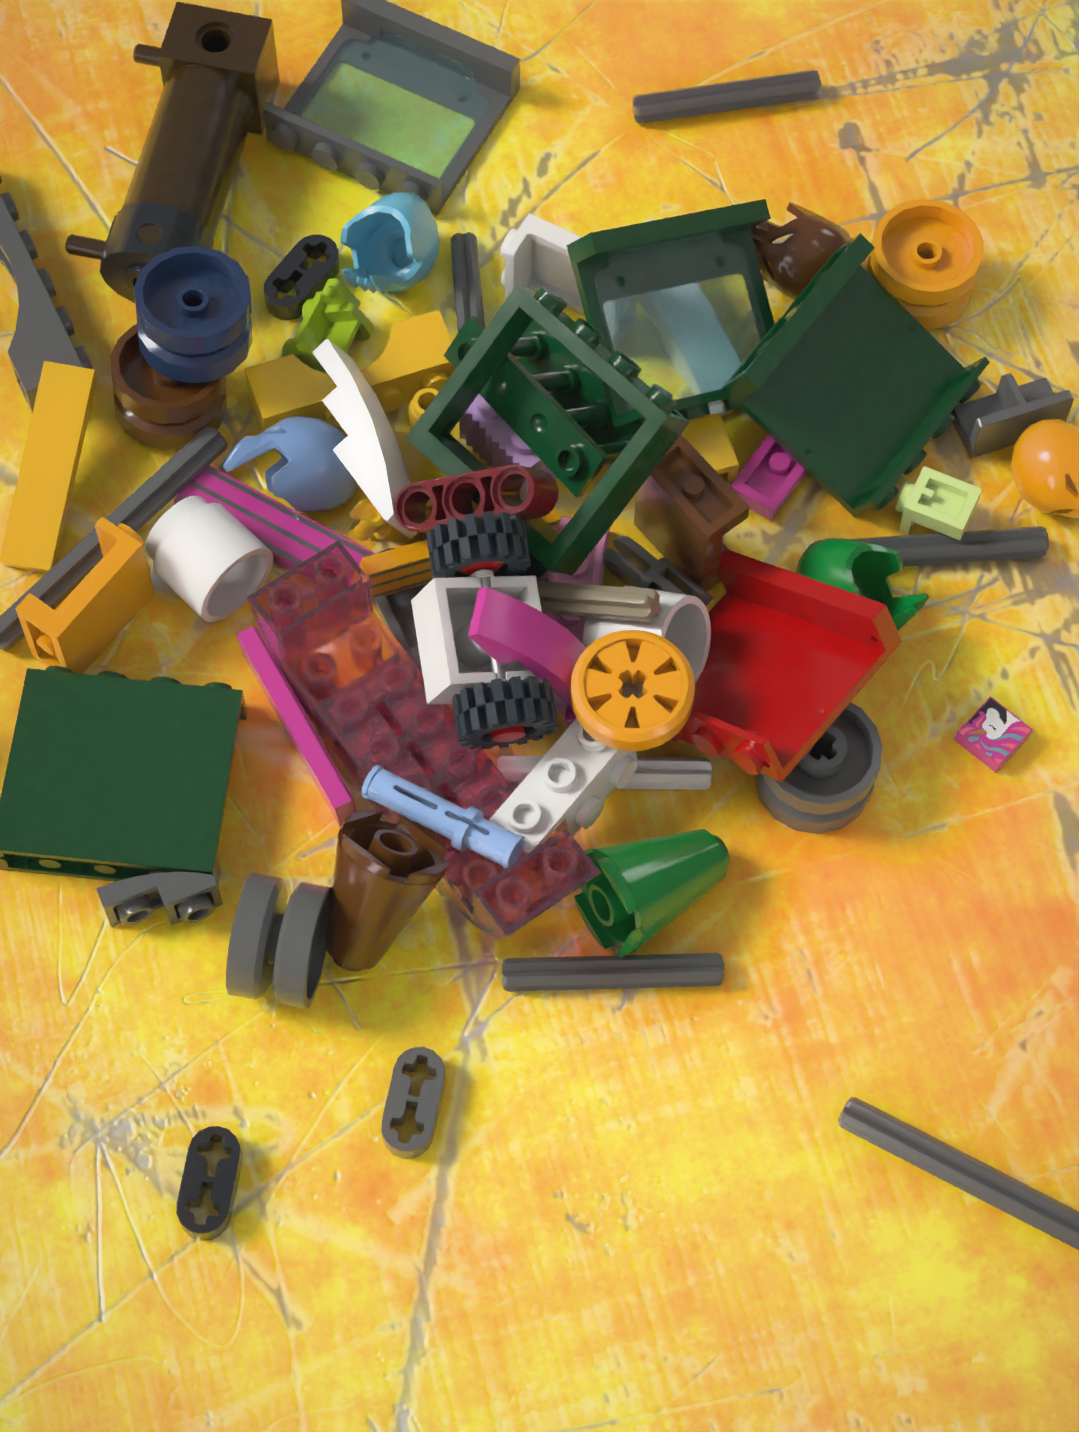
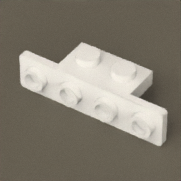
M628 681L624 682L622 696L629 698L634 694L637 699L641 698L643 684L636 682L632 687ZM576 718L489 821L517 835L524 836L526 841L522 854L527 857L534 856L554 831L570 841L581 827L588 829L594 824L603 810V801L615 787L623 788L631 780L638 766L636 751L619 750L600 743L583 729Z

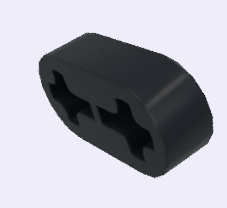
M315 234L304 237L267 277L264 283L265 304L268 312L274 317L281 320H293L301 317L304 303L308 299L314 298L316 292L322 291L328 279L336 278L340 268L339 251L336 243L331 238ZM323 255L326 258V262L323 263L317 259ZM309 257L317 260L310 266V268L308 264ZM295 287V298L290 295H286L282 300L278 298L279 291L288 294Z
M209 1126L200 1130L192 1138L188 1147L177 1199L176 1214L183 1230L190 1237L200 1241L219 1237L228 1228L242 1167V1150L236 1136L229 1129L220 1126ZM220 1142L223 1144L225 1153L231 1156L229 1159H220L217 1163L215 1177H209V1166L206 1157L202 1156L201 1153L202 1151H212L214 1143ZM205 1189L212 1190L211 1203L213 1208L219 1211L218 1216H208L205 1225H198L195 1215L189 1212L190 1207H200Z

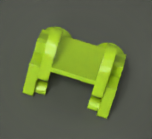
M328 279L323 290L316 292L314 298L308 299L304 303L302 308L303 320L294 338L285 341L282 347V357L294 354L310 368L326 373V370L312 352L328 338L342 351L347 353L353 339L359 341L369 340L373 333L374 325L359 309L361 302L339 279Z

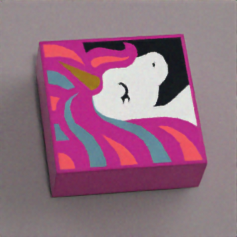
M990 696L957 731L954 740L997 773L1026 742L1033 729Z

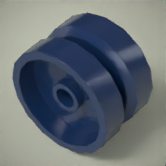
M191 246L174 248L159 254L141 269L134 286L140 352L151 368L165 377L186 383L211 382L232 373L247 358L252 344L251 291L249 278L237 261L218 250Z

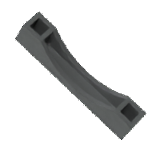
M6 192L0 194V263L5 267L17 286L19 301L16 330L8 349V355L16 381L32 413L44 361L89 369L93 368L83 345L76 348L72 345L69 337L75 335V331L64 306L55 309L50 299L57 296L52 280L45 267L39 270L36 269L32 261L38 258L36 248L27 229L18 232L14 222L19 221L20 217L10 193Z

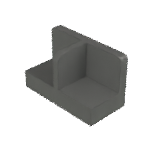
M1008 373L1001 376L995 394L957 405L951 414L955 417L953 425L970 459L1015 445L1026 428L1041 420L1060 419L1066 421L1074 398L1070 390L1054 394L1046 377L1018 386L1014 376Z

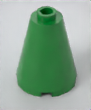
M705 829L587 849L573 858L570 867V879L580 877L582 893L575 895L574 899L586 927L598 944L604 949L615 946L619 949L615 956L623 957L641 948L720 883L727 875V865L729 864L730 857L722 839L712 835Z

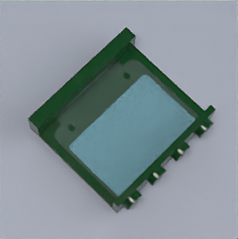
M766 199L591 232L566 245L586 321L604 336L600 344L612 355L617 350L632 359L642 369L638 377L650 388L653 384H657L672 394V399L678 403L675 410L687 420L710 415L709 406L722 404L723 412L741 409L721 388L775 324L750 231L751 228L771 219ZM602 380L614 428L634 424L637 432L646 421V418Z

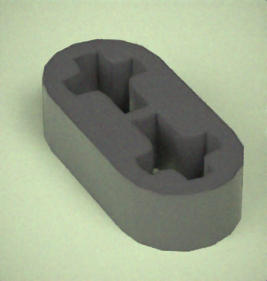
M426 1047L408 1049L398 1057L394 1065L383 1112L381 1132L385 1147L394 1156L402 1159L416 1158L429 1149L434 1137L444 1092L445 1066L441 1057L435 1051ZM418 1064L428 1065V1075L435 1078L434 1080L425 1079L422 1083L420 1096H412L411 1077L406 1075L405 1072H415ZM408 1109L416 1110V1129L423 1131L422 1135L412 1134L409 1143H403L399 1141L398 1131L392 1128L393 1126H403Z

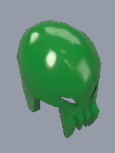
M845 538L818 540L810 544L798 560L797 574L886 604L897 631L915 616L929 598L927 593L894 597L888 576L901 570L903 560L898 551L877 544Z

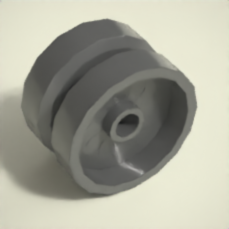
M850 702L782 782L761 773L755 775V784L760 801L774 819L796 831L820 834L840 830L858 818L871 798L874 782L880 769L882 744L876 725L862 708Z
M251 873L238 902L228 947L226 989L229 995L255 1000L259 999L267 991L273 978V991L278 1004L302 1009L310 1008L320 982L326 958L325 942L332 887L301 882L294 889L288 901L287 889L283 878L260 873Z

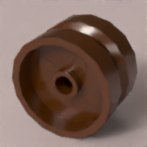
M137 324L133 325L118 338L111 354V374L116 418L126 434L141 445L166 451L181 450L204 427H214L217 430L220 428L227 411L225 376L211 382L186 383L169 379L151 368L140 352Z

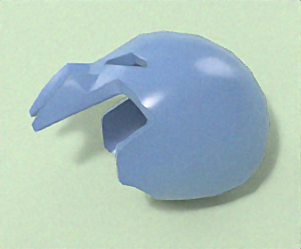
M294 416L284 418L258 436H245L233 448L223 465L224 469L229 472L275 448L282 458L265 471L267 489L273 492L276 497L286 500L295 511L314 512L333 509L348 502L358 487V483L333 451L347 436L336 426L313 417Z

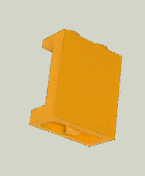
M101 517L94 525L103 558L65 600L54 610L29 593L15 608L32 657L47 667L61 666L72 670L74 673L83 674L155 594L150 576L151 568L147 563L143 548L144 541L129 526L123 523L116 526L104 517Z

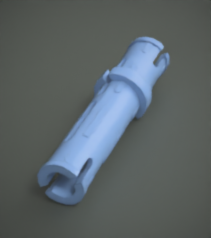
M375 765L371 769L363 783L361 790L363 798L370 799L450 839L451 846L461 852L470 849L502 865L507 870H511L522 854L526 841L524 836L517 835L484 819V813L473 806L466 810L425 788L385 770L380 765Z

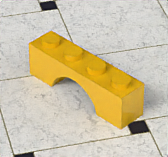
M440 310L391 324L389 341L381 356L371 365L360 370L376 394L384 412L395 410L403 403L412 401L414 395L421 389L433 388L440 391L454 372L455 367L443 356L451 345L452 339ZM294 354L244 368L248 395L262 432L282 419L294 416L319 418L336 427L341 426L322 401L338 387L329 374L310 368Z

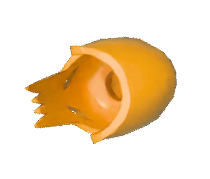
M1060 419L1041 420L1032 424L1024 430L1013 449L1011 473L1023 499L1040 512L1079 519V426Z

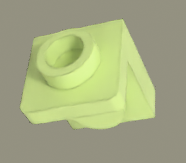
M923 466L916 483L913 484L907 481L898 498L895 510L903 513L899 531L909 535L914 523L961 540L980 500L982 488Z

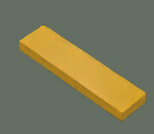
M44 361L0 556V563L3 566L47 573L57 564L98 373L95 369Z

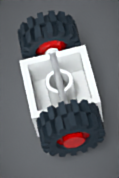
M484 512L482 516L475 517L473 513L465 515V519L462 520L456 517L447 520V525L437 524L434 526V530L428 531L426 537L433 579L411 600L427 705L453 704L458 742L461 746H467L471 749L480 746L481 749H491L493 746L506 748L509 747V744L514 743L523 745L528 743L527 740L537 741L543 739V735L553 734L554 730L558 729V721L551 682H548L545 678L538 679L519 661L500 665L468 637L478 589L489 587L514 597L542 612L536 576L516 575V573H524L527 571V567L531 565L524 520H521L520 516L516 514L510 516V513L501 512L494 516L493 512Z

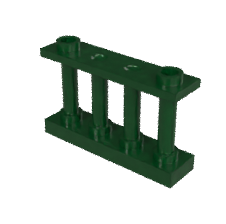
M475 315L467 318L443 355L455 369L486 328ZM534 319L479 393L575 497L583 496L602 467L613 464L636 434L634 424L614 428L602 379ZM627 402L629 409L634 410L635 408Z

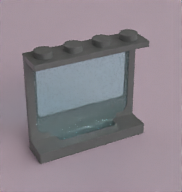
M341 0L343 24L284 109L271 103H267L264 107L267 140L272 141L274 145L284 151H294L314 160L326 170H336L357 179L360 184L368 189H379L388 194L413 193L418 195L428 204L431 213L438 215L520 90V58L386 0Z

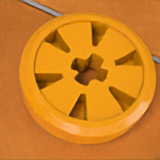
M642 630L613 632L590 644L577 660L571 678L572 708L583 729L600 743L625 751L648 750L669 741L686 724L693 706L694 676L684 654L664 637ZM628 681L632 687L636 682L643 684L642 697L637 699L634 694L629 698L622 696L623 683Z

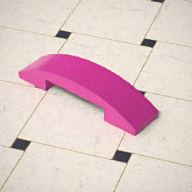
M489 587L478 589L468 637L500 665L519 661L538 679L545 678L548 682H551L552 691L567 704L564 722L570 726L576 719L571 703L572 673L577 660L586 647L566 628L536 608Z

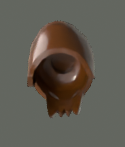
M789 202L786 210L796 216V219L783 226L765 221L751 228L750 231L763 280L795 300L836 249L852 238L844 228L804 207ZM793 234L784 242L773 243V241L780 237Z

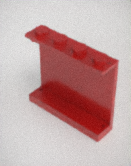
M725 549L721 553L718 575L726 590V594L708 612L711 625V641L707 661L701 675L695 682L694 700L690 716L683 728L670 740L677 742L680 739L696 746L701 752L711 758L721 756L735 762L740 768L751 775L761 773L782 782L898 648L902 640L886 604Z

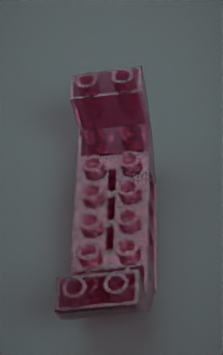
M339 540L247 597L270 651L300 704L316 727L318 735L360 790H362L363 783L371 769L375 765H380L385 770L425 788L466 810L471 806L481 810L484 813L483 818L488 821L513 793V787L481 747L471 749L460 745L455 716L451 708L447 704L427 705L422 671L374 612L370 579ZM370 799L368 800L375 810L383 811L381 818L384 821L398 825L402 815ZM564 829L554 837L550 836L545 843L527 855L521 854L519 860L506 869L502 865L470 849L461 852L453 848L450 839L430 830L444 843L447 849L444 860L445 862L449 861L446 873L435 889L441 897L445 896L472 924L486 934L498 939L508 937L600 874L599 869L567 829Z

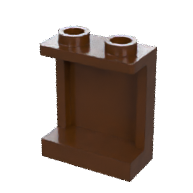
M681 434L637 491L634 525L668 561L707 592L721 582L718 575L720 557L725 549L729 550L723 543V535L748 518L750 506Z

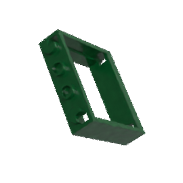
M517 284L408 433L406 439L446 476L488 469L457 441L450 432L534 319L646 418V421L560 534L542 518L524 521L529 553L550 572L574 575L690 422L675 410L678 403L672 399V394L657 384H653L650 388L638 377L642 369L632 359L617 350L612 355L600 344L604 336L599 330L581 318H578L575 322L564 313L563 310L566 308L567 303L562 298L553 295L544 286H541L536 291ZM479 490L474 493L472 498L477 505L480 504Z

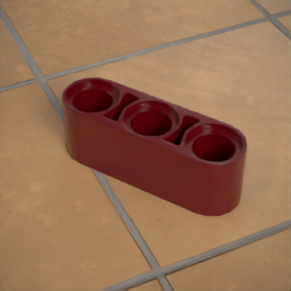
M506 465L411 483L398 493L394 512L397 521L403 528L421 533H428L429 530H434V526L439 523L447 525V520L456 517L462 520L465 519V515L473 513L475 517L482 516L484 512H493L494 516L501 512L510 513V516L516 514L520 516L521 520L526 521L548 515L558 501L559 490L556 480L544 470L520 465ZM527 480L529 495L522 503L520 489ZM479 490L480 504L474 511L472 498L474 493ZM429 499H431L432 512L430 517L426 519L425 506Z

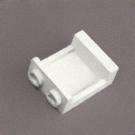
M529 213L518 230L512 228L508 232L501 247L500 255L504 258V271L500 283L504 286L505 300L517 284L536 291L541 286H544L553 295L562 298L567 303V308L585 316L566 246L578 240L581 236ZM636 295L603 303L602 310L613 352L634 319Z

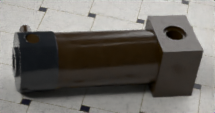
M177 1L161 47L140 43L134 47L133 59L135 63L160 67L164 88L124 204L114 217L106 241L71 234L67 237L65 245L68 254L101 260L100 274L105 283L118 295L135 303L134 286L139 273L155 256L179 247L201 246L213 249V239L248 132L263 135L265 128L263 109L267 103L273 104L280 82L272 19Z

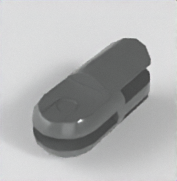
M620 536L613 541L619 553L610 548H606L603 553L605 566L626 586L679 594L685 593L686 595L698 597L705 606L713 599L709 593L665 557L658 560L636 541L627 536Z

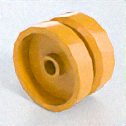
M917 199L900 203L883 215L874 230L872 245L875 248L869 255L866 271L927 331L946 327L964 314L972 300L976 278L983 261V238L977 224L963 210L944 201Z

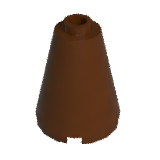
M356 811L344 818L339 830L325 947L333 961L345 970L357 972L375 967L446 873L449 861L445 862L444 860L447 853L444 843L430 830L401 816L397 825L380 820L383 811Z

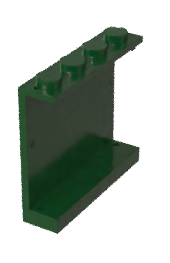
M861 233L836 249L721 388L853 517L872 508L880 511L892 501L899 491L894 484L902 474L908 475L925 459L927 453L923 450V447L930 438L933 440L938 438L953 423L955 417L951 414L952 410L958 403H965L978 391L982 385L978 377L990 363L986 357H983L964 368L861 266L875 248Z
M48 666L46 670L27 668L0 798V870L114 882L154 873L196 872L214 875L219 886L221 870L217 851L239 720H246L247 718L243 690L232 689V686L220 682H211L204 686L181 684L178 680L169 677H154L151 681L128 679L125 675L112 671H103L97 675L74 673L72 670L61 666Z

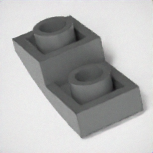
M196 872L147 874L96 888L111 927L121 923L123 925L140 923L149 918L154 910L160 907H164L171 925L181 921L184 923H194L208 917L215 907L223 905L214 875Z

